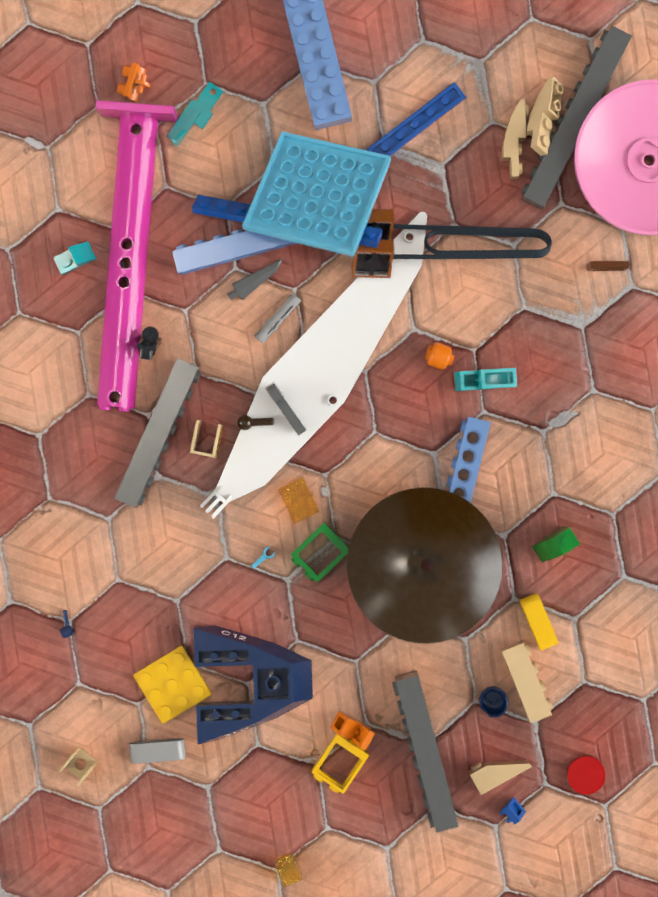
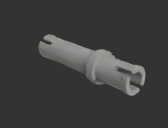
M292 293L275 314L265 321L266 324L254 336L264 344L269 336L278 330V326L301 300Z

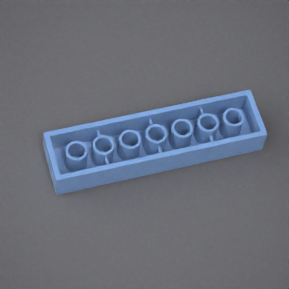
M282 0L315 131L351 122L352 114L323 0Z

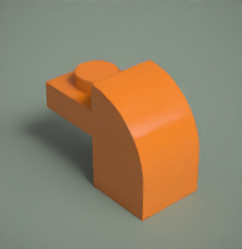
M341 711L338 712L330 727L339 736L351 740L363 750L367 749L375 735L368 725Z

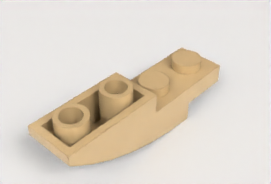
M554 76L547 80L540 91L531 111L526 131L532 136L531 148L540 156L548 154L552 121L559 119L563 85Z
M521 99L508 122L503 139L502 161H509L510 180H517L519 174H522V162L519 163V155H522V143L518 142L524 141L526 136H529V133L526 132L528 126L526 124V117L529 115V106L525 105V99Z

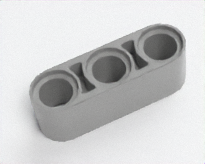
M184 738L129 743L130 763L132 764L174 761L186 758Z

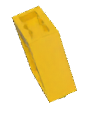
M335 733L313 766L311 773L314 774L313 777L317 781L328 783L332 791L336 793L340 791L344 794L369 757V752L359 748L351 740ZM336 743L359 758L343 783L320 769V766Z

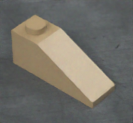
M528 760L495 761L482 764L478 762L471 766V770L468 772L482 795L532 766Z

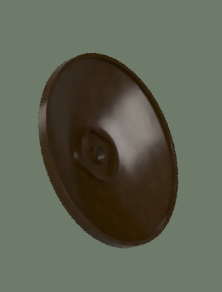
M412 488L397 492L381 500L359 522L348 548L347 576L350 590L358 607L380 630L407 642L420 644L439 643L467 632L488 612L496 598L501 583L502 556L499 542L492 526L473 504L459 495L442 489ZM425 559L429 560L432 564L431 569L428 571H424L421 568V562Z

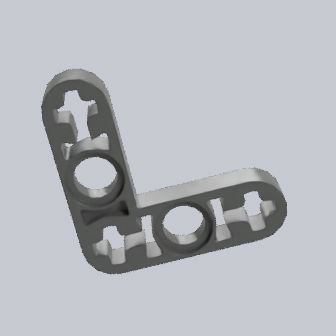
M274 382L266 387V390L298 436L305 432V427L288 405Z

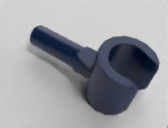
M63 610L65 627L60 629V633L63 638L72 636L73 629L69 624L67 610Z

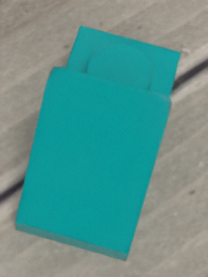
M89 242L68 247L69 250L53 257L61 275H65L97 259Z

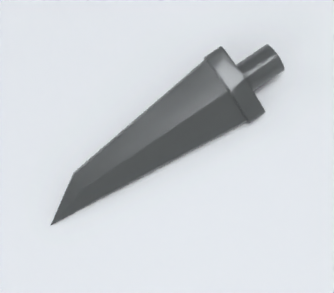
M282 259L234 282L232 285L235 289L227 294L232 301L238 296L244 300L278 270Z

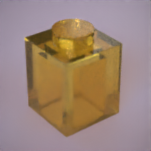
M294 854L280 856L278 861H276L275 867L283 886L286 887L301 881L302 873Z

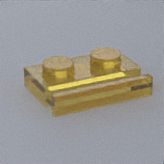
M303 477L278 489L294 524L320 512Z

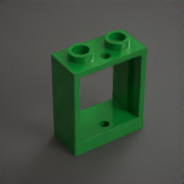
M324 522L291 553L293 557L291 561L298 568L302 566L306 570L304 574L310 581L315 580L318 582L348 554L349 547ZM323 532L341 553L317 575L298 554Z

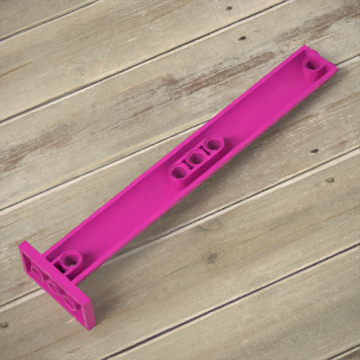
M96 100V109L102 117L120 118L97 406H99V410H111V407H118V411L130 412V408L135 409L140 353V349H137V342L141 338L158 121L177 122L178 114L174 106ZM135 127L142 128L138 135L132 134ZM125 241H132L130 249L126 250L123 248ZM125 259L131 261V265L127 269L122 268V262ZM124 278L129 279V285L126 288L120 286V282ZM114 392H118L120 395V400L116 403L111 400V395Z

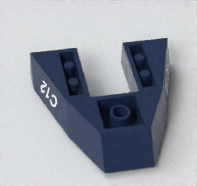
M216 625L195 626L193 628L195 667L253 665L254 682L253 701L199 702L196 705L197 744L217 741L274 720L313 699L312 660L273 642Z

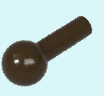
M242 415L239 417L237 424L240 429L249 430L252 426L274 425V419H252L248 415Z

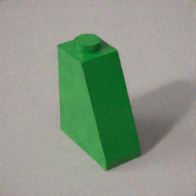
M562 526L534 544L532 548L543 563L566 554L580 545V542L570 527Z

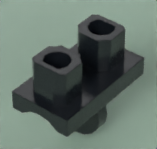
M146 327L142 332V337L137 342V349H141V359L152 360V356L155 355L156 350L161 345L162 338H158L159 332L155 327Z

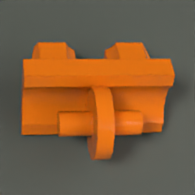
M132 62V65H125L122 74L128 78L127 83H120L117 92L130 101L137 102L138 95L142 94L143 88H150V83L146 82V69Z

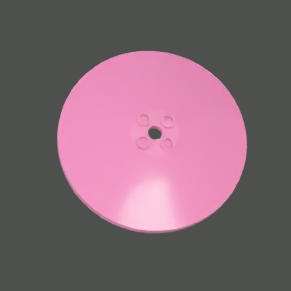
M658 80L632 82L613 90L603 97L585 118L579 130L574 150L577 181L592 209L611 225L629 233L646 236L658 235ZM651 156L654 160L653 165H646L644 157Z

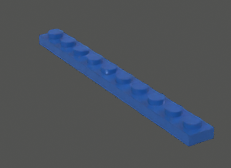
M198 195L192 206V213L244 222L251 204ZM366 226L359 245L377 248L382 236V229Z

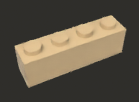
M520 641L500 649L529 722L533 723L551 716L550 710L553 709L550 699L545 698L543 692L546 691L543 681H539L536 674L539 671L536 663H531L529 656L532 653L528 644L524 645Z

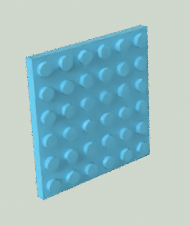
M282 131L243 222V230L354 257L390 165L391 156Z

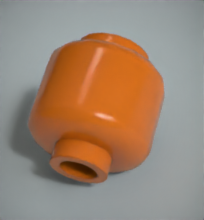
M435 342L433 345L428 346L425 359L429 366L444 370L447 365H452L454 355H452L450 346Z

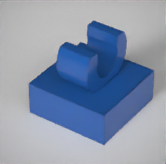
M512 797L507 801L499 814L503 815L505 813L508 816L506 822H513L515 825L520 822L526 811L515 797Z

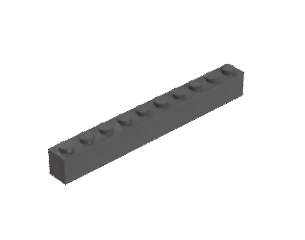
M612 25L608 31L604 30L600 38L603 42L600 48L596 46L591 57L594 60L591 65L587 63L582 73L585 75L583 81H578L573 90L576 94L573 99L569 98L565 106L567 109L565 116L561 115L556 123L559 127L556 133L552 132L550 135L548 154L539 156L538 159L541 162L538 167L534 166L530 177H532L530 184L526 183L521 191L524 194L521 200L541 210L544 208L575 148L576 139L585 118L598 103L632 35Z

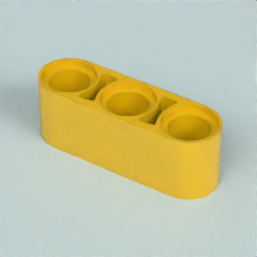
M538 593L520 599L521 607L540 651L559 644Z

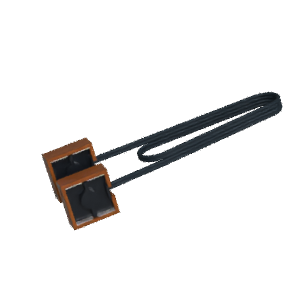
M372 209L366 226L382 229V236L377 248L358 245L356 253L352 257V277L390 278L393 259L542 258L550 252L552 239L547 232L535 228L394 224L393 209ZM393 229L433 230L425 236L424 245L429 252L436 255L394 254ZM437 234L535 237L543 240L547 247L532 250L441 251L431 248L428 245L427 239Z

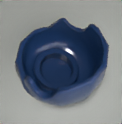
M497 686L487 687L479 697L480 708L491 718L502 716L508 708L507 694Z

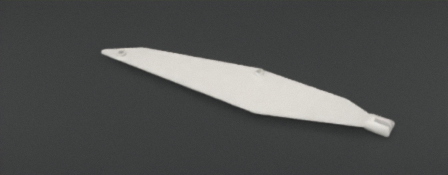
M420 212L409 225H426L427 214ZM404 229L393 240L394 254H423L426 230ZM411 234L413 239L407 240L406 235ZM393 259L390 278L358 277L263 376L247 415L252 419L273 418L274 425L252 426L249 430H240L216 489L200 505L203 508L215 495L218 497L205 510L208 514L220 501L223 502L210 516L212 519L229 502L265 486L345 402L420 270L423 259ZM273 382L305 427L306 431L298 436L266 390V387ZM331 397H335L337 399V402L335 404H331L329 402V399Z

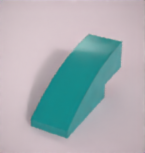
M516 368L454 372L455 392L517 387Z

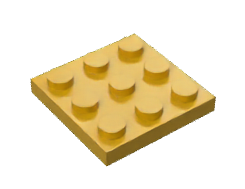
M183 645L133 674L162 724L212 695V692Z

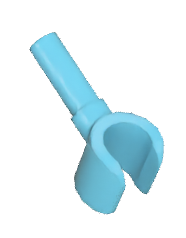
M270 547L265 548L263 555L251 565L254 569L260 563L275 555V552L271 556L266 555L265 552Z

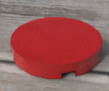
M582 755L570 762L566 776L569 785L576 792L589 795L596 793L602 788L606 773L598 759Z

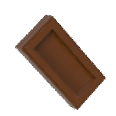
M590 261L588 263L589 271H626L629 268V261Z

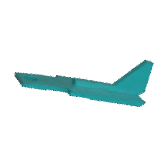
M209 82L196 102L194 100L190 101L166 136L172 140L171 142L175 147L181 143L193 124L204 129L213 115L210 111L223 94V90ZM211 89L216 90L215 95L210 94Z

